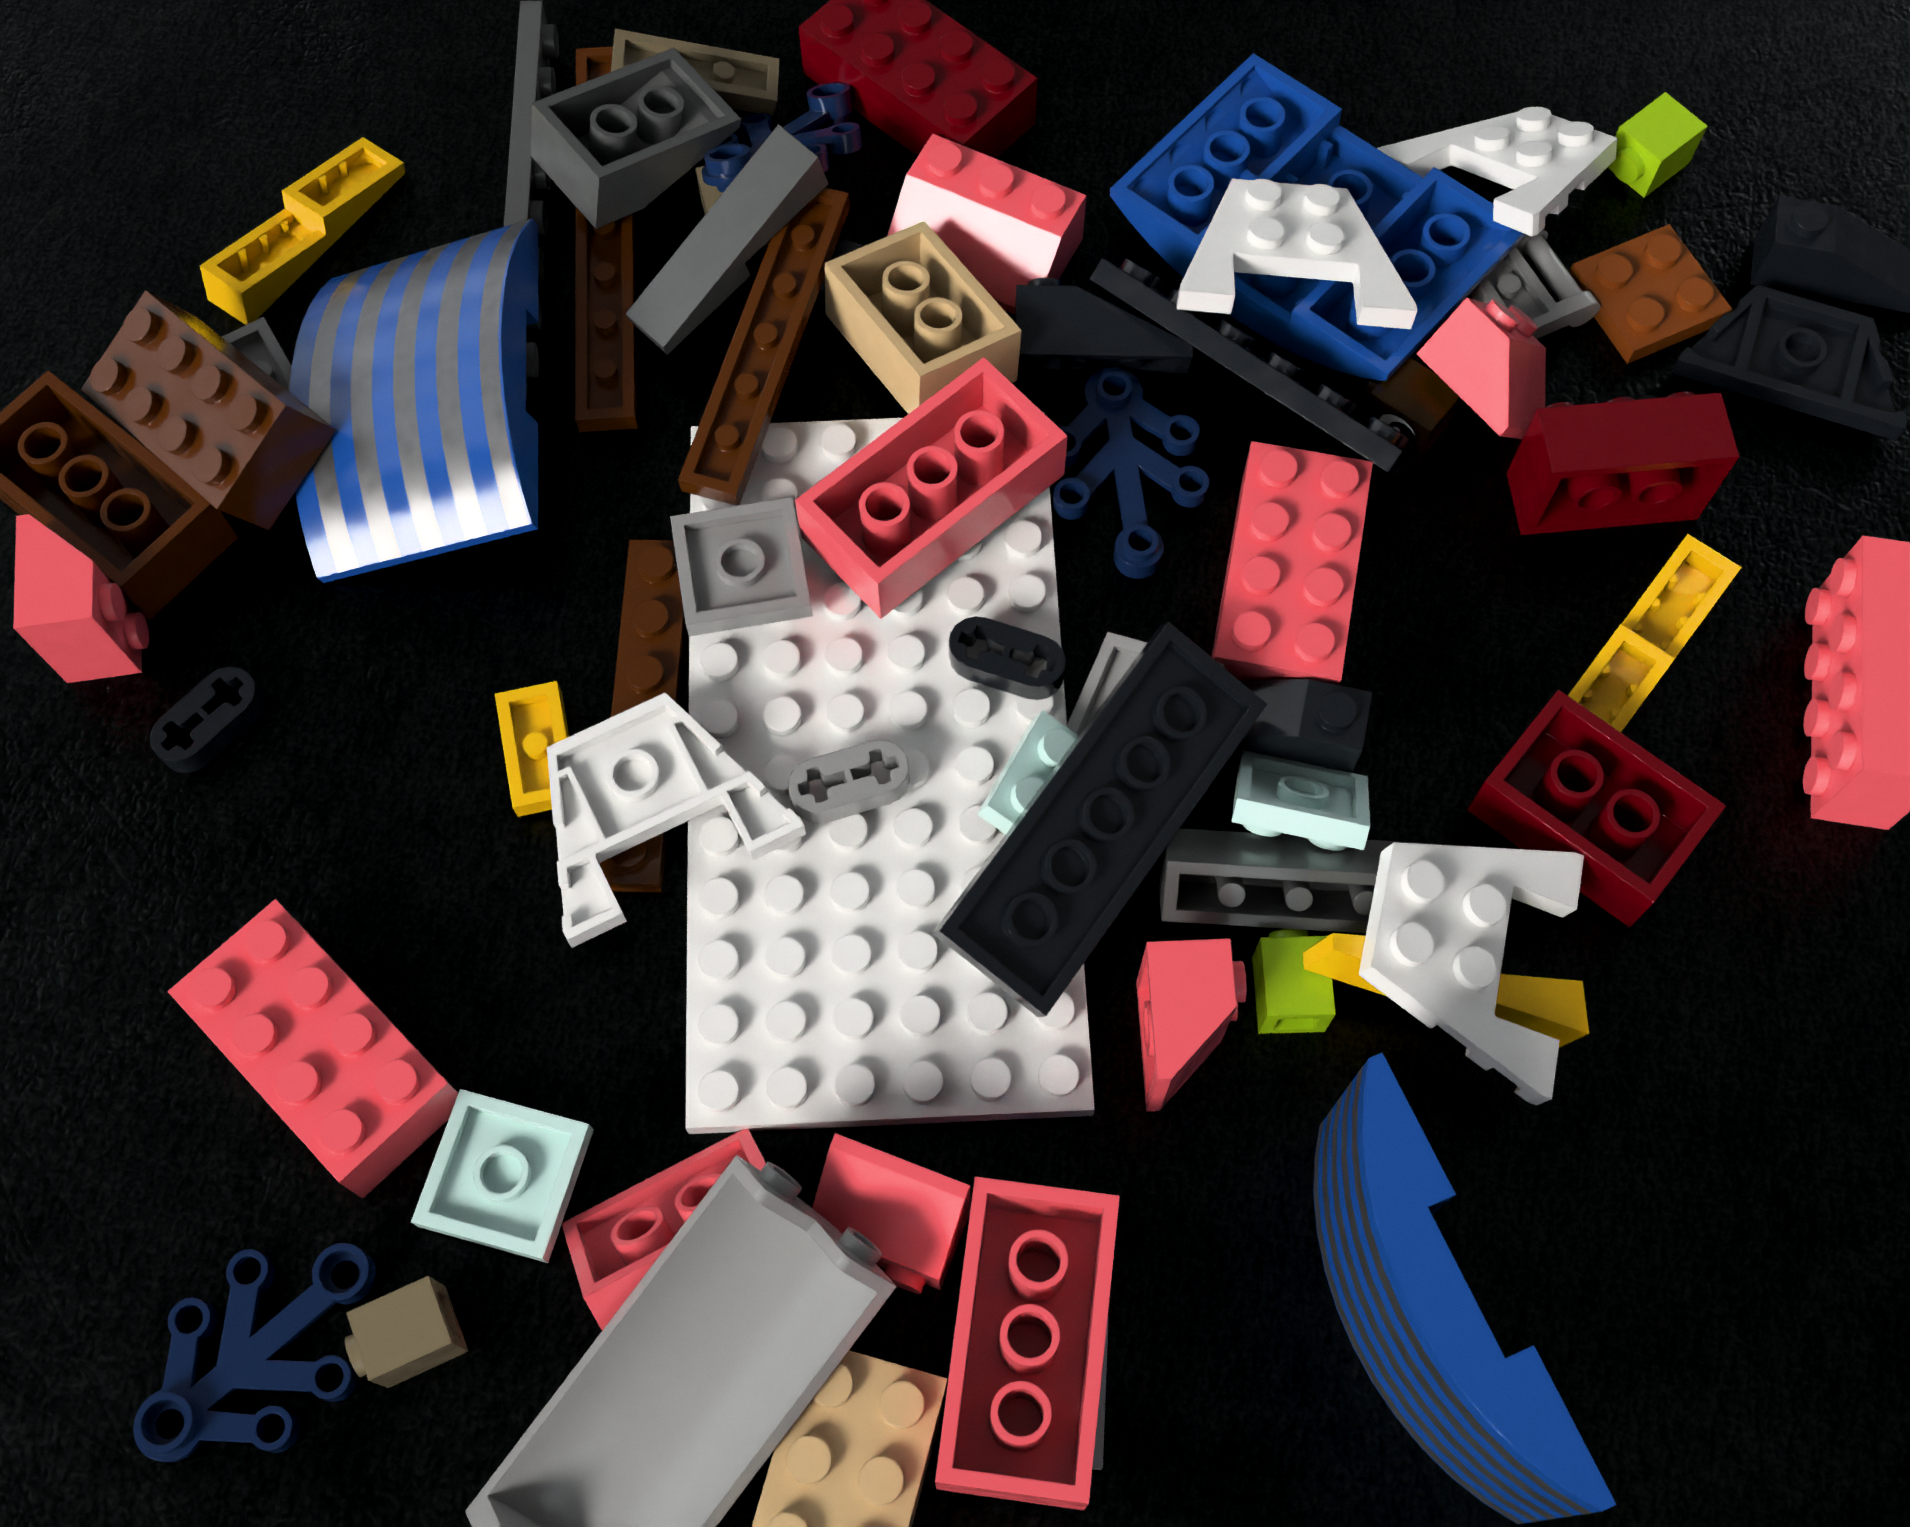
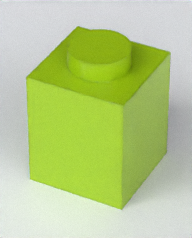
M1665 92L1619 127L1615 136L1617 137L1616 159L1607 168L1619 180L1627 183L1645 198L1690 163L1708 126Z
M1279 929L1269 933L1268 937L1260 938L1252 956L1258 1034L1326 1031L1336 1015L1332 978L1304 970L1303 952L1327 936H1309L1307 930Z

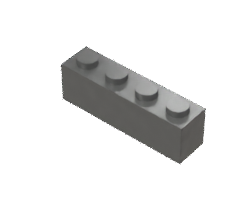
M1179 828L1161 854L1159 875L1162 921L1366 934L1381 851L1393 842L1398 841L1367 840L1364 850L1347 847L1341 851H1332L1312 844L1308 838L1294 835L1267 837L1247 832ZM1398 842V843H1415V842Z

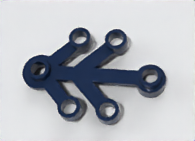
M843 82L825 83L807 91L810 111L782 127L818 156L824 172L830 169L827 144L829 145L830 152L833 154H849L863 147L860 125L850 122L849 114L854 110L850 85ZM756 113L741 118L740 132L742 141L745 144H739L737 135L732 134L719 146L705 153L706 165L701 171L704 183L716 186L717 190L722 193L727 189L773 132L771 115ZM817 127L824 128V129H820V130H815V131H813V130L816 129Z
M1109 367L1101 369L1090 376L1084 390L1086 407L1068 427H1059L1068 436L1067 444L1073 447L1072 450L1066 452L1065 468L1071 467L1078 462L1081 455V446L1103 424H1106L1108 442L1076 478H1066L1057 483L1053 494V508L1064 519L1074 520L1082 517L1088 510L1089 500L1114 473L1123 531L1119 533L1115 542L1114 563L1117 569L1125 576L1143 579L1153 575L1159 569L1164 544L1159 533L1148 526L1139 472L1171 492L1174 501L1187 508L1197 507L1205 501L1209 487V477L1204 470L1196 466L1179 468L1133 437L1131 421L1162 439L1164 448L1170 454L1186 456L1196 449L1200 428L1192 417L1187 415L1169 417L1142 399L1143 388L1139 379L1134 374L1122 368ZM1115 390L1122 394L1114 396L1105 391ZM1176 431H1183L1190 438L1178 440L1171 434ZM1184 482H1193L1200 489L1189 492L1180 485ZM1066 494H1075L1081 498V501L1069 504L1064 502L1061 497ZM1142 542L1150 547L1146 550L1138 551L1133 549L1129 543Z
M338 1243L326 1248L317 1257L313 1265V1285L254 1334L260 1294L272 1285L276 1276V1267L269 1256L254 1249H245L235 1254L229 1261L226 1269V1278L230 1285V1292L217 1366L196 1384L200 1343L205 1342L215 1333L219 1317L217 1310L212 1304L198 1298H185L176 1303L168 1316V1329L172 1337L162 1389L149 1396L143 1402L134 1420V1438L140 1451L148 1458L156 1461L176 1462L193 1454L203 1441L253 1443L261 1450L274 1453L289 1449L296 1442L300 1432V1422L293 1411L275 1405L262 1408L256 1415L211 1410L236 1389L312 1392L316 1397L330 1402L342 1401L349 1397L357 1385L358 1375L351 1362L336 1355L324 1356L316 1362L271 1359L336 1303L352 1304L360 1301L370 1292L376 1279V1266L371 1256L349 1243ZM253 1260H258L261 1265L259 1277L253 1283L244 1285L241 1279L244 1266ZM357 1264L359 1268L358 1280L353 1286L342 1289L338 1282L341 1270L347 1265ZM200 1308L203 1314L201 1326L196 1331L187 1334L184 1330V1319L191 1310ZM339 1365L343 1370L342 1384L334 1391L327 1392L323 1387V1376L330 1367ZM180 1411L184 1417L183 1429L176 1437L169 1439L165 1433L166 1420L174 1412ZM280 1415L285 1422L284 1433L280 1439L269 1443L264 1435L265 1426L271 1418Z

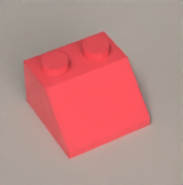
M1467 297L1416 353L1499 436L1523 439L1537 408H1545L1546 348L1533 336L1538 326L1514 305L1507 309L1495 299H1492L1487 304Z
M30 514L16 516L13 628L66 683L142 673V649L147 648L149 645V630L144 615L141 612H136L124 598L119 585L111 583L92 559Z
M1230 939L1146 943L1136 981L1146 1111H1160L1221 1043L1230 1021H1237L1238 1003L1246 1001V972L1243 961L1232 960Z
M835 1133L828 1150L812 1208L840 1232L844 1233L847 1227H850L864 1235L882 1252L883 1255L876 1265L885 1268L884 1273L893 1283L904 1290L921 1294L924 1285L941 1290L970 1214V1185Z

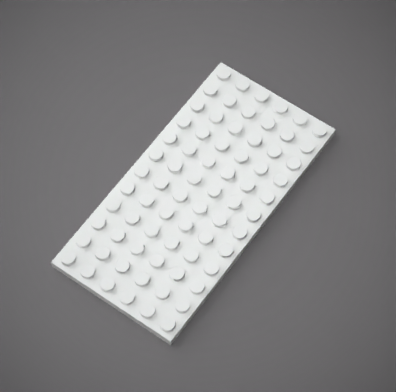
M903 418L769 424L740 505L793 497L813 616L689 637V715L722 745L723 750L746 772H752L766 785L767 791L786 809L790 808L795 812L790 800L788 781L791 772L798 764L813 757L874 740L894 742L903 749L908 758L910 775L907 791L899 800L889 805L827 823L816 824L805 821L800 817L805 827V836L755 860H752L725 805H720L688 821L686 1130L689 1134L739 1132L743 1129H749V1131L1078 1117L1093 1116L1094 1114L1084 964L1047 1016L1037 1017L933 934L934 930L1005 836L1003 832L978 816L977 813L1030 722L1044 710L1060 723L1067 726L1064 679L1058 692L1049 698L1041 700L1026 699L963 678L951 667L949 660V637L951 631L962 620L975 616L989 618L1046 636L1056 641L1061 647L1050 486L882 619L828 566L800 535L795 499ZM691 426V445L699 426ZM690 494V513L736 506ZM977 639L972 647H967V656L977 659L981 651H987V642ZM1036 658L1032 665H1027V675L1033 678H1038L1039 673L1042 670H1046V660L1042 658ZM882 761L874 762L871 764V774L869 776H875L879 784H886L890 782L891 769H886ZM821 779L809 782L810 792L807 794H812L816 803L828 799L827 789L830 787H824Z

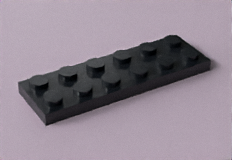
M1102 258L1090 277V280L1388 473L1406 479L1418 462L1419 458L1406 450L1412 439L1372 416L1367 425L1358 420L1357 416L1363 409L1362 407L1324 384H1321L1316 392L1308 387L1313 376L1274 352H1271L1265 360L1259 356L1265 345L1224 320L1221 321L1217 328L1212 326L1218 316L1213 312L1178 310L1176 303L1179 291L1173 289L1169 297H1167L1165 294L1171 285L1131 260L1125 258L1122 265L1118 267Z
M1169 621L1160 626L948 911L933 934L1035 1016H1047L1267 706V703Z

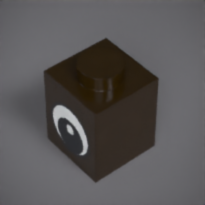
M1409 357L1387 381L1372 379L1369 381L1361 397L1367 402L1361 421L1367 425L1372 416L1412 439L1406 450L1418 457L1417 463H1419L1451 424L1461 398L1436 373Z

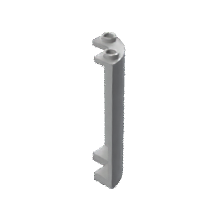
M736 1155L465 1510L471 1526L716 1527L897 1287L876 1265L883 1255L880 1249L853 1228L847 1227L844 1233L840 1232L823 1216L798 1198L797 1195L802 1190L801 1185L780 1167L767 1162L762 1170H759Z

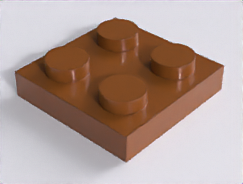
M1670 224L1573 263L1569 270L1570 275L1581 290L1590 291L1601 305L1594 318L1627 364L1709 330L1725 313H1730L1733 310Z

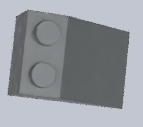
M672 48L533 102L531 107L530 156L597 229L644 209L701 161L706 152L719 146L738 130L741 118L675 48Z

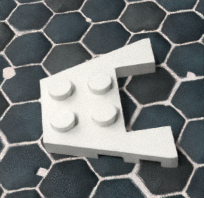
M1527 107L1511 114L1382 146L1377 149L1423 178L1433 167L1441 170L1452 165L1513 189L1494 199L1493 221L1533 237L1545 228V216L1549 213L1558 215L1568 206L1569 193L1575 188L1584 190L1616 159L1617 137L1594 130V127L1589 123L1571 122L1554 116L1546 108Z
M1267 179L1231 180L1180 284L1176 303L1178 310L1231 314L1235 299L1234 272L1351 282L1354 289L1357 325L1411 329L1417 313L1415 301L1347 188H1335L1325 184L1301 185L1278 183Z
M666 693L547 747L553 824L556 828L559 858L557 862L558 882L562 892L564 915L562 916V928L571 948L627 922L600 867L601 862L720 805H725L752 860L806 835L805 827L800 817L790 808L786 809L767 791L766 785L752 772H746L723 750L722 745Z
M1393 842L1381 851L1358 975L1431 1029L1438 1025L1466 1047L1465 1055L1486 1071L1495 1068L1515 1083L1517 1088L1514 1092L1525 1101L1539 1105L1551 1100L1560 1040L1496 1017L1495 1007L1511 900L1520 901L1562 918L1577 910L1584 855L1576 852Z

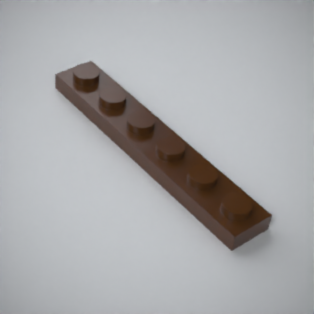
M824 188L770 239L680 473L678 482L682 492L736 506L740 505L825 276L824 263L831 260L850 209L849 193Z
M629 540L611 717L663 693L669 695L679 705L686 624L675 547L672 540ZM668 831L600 863V867L612 891L662 892Z

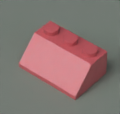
M932 134L906 174L887 236L925 221L1002 309L1015 314L1016 285H1028L1029 281L1037 278L1059 280L1083 239L1086 195Z
M743 1129L562 1223L583 1298L602 1331L733 1158L737 1155L759 1170H762L766 1162L749 1129Z

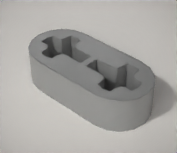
M886 740L869 741L810 758L798 764L791 772L788 781L791 804L797 815L805 821L816 824L831 822L889 805L899 800L907 791L910 782L908 758L902 748L894 742ZM882 761L886 769H891L890 782L879 784L875 776H869L872 763ZM821 779L824 787H830L827 789L828 799L816 803L813 795L807 794L810 792L809 782Z

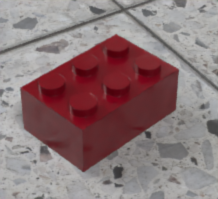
M1685 391L1674 393L1664 398L1635 400L1631 397H1618L1605 403L1583 405L1559 402L1545 408H1537L1506 474L1521 535L1697 520L1738 460L1739 453L1721 393L1696 395L1693 392Z
M1558 689L1486 779L1467 811L1520 849L1576 852L1584 855L1579 892L1630 928L1656 901L1726 805Z

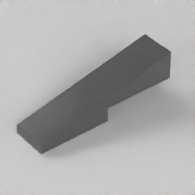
M778 124L627 311L626 316L629 321L668 355L751 276L745 263L828 185L818 156Z

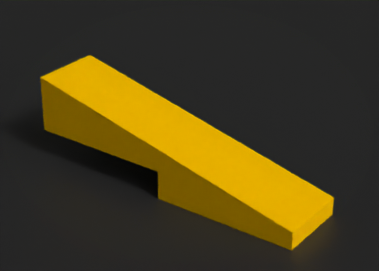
M362 137L282 190L285 209L200 265L207 299L245 325L256 321L405 174L404 162Z
M1687 534L1568 696L1616 730L1622 732L1742 567Z
M1331 933L1303 952L1304 970L1386 996L1358 975L1365 936ZM1500 974L1495 1007L1496 1017L1560 1040L1559 1048L1589 1034L1583 981Z

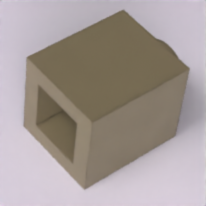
M426 1276L346 1312L353 1334L345 1337V1347L355 1372L359 1377L367 1375L369 1381L387 1388L468 1352L446 1286L430 1276Z

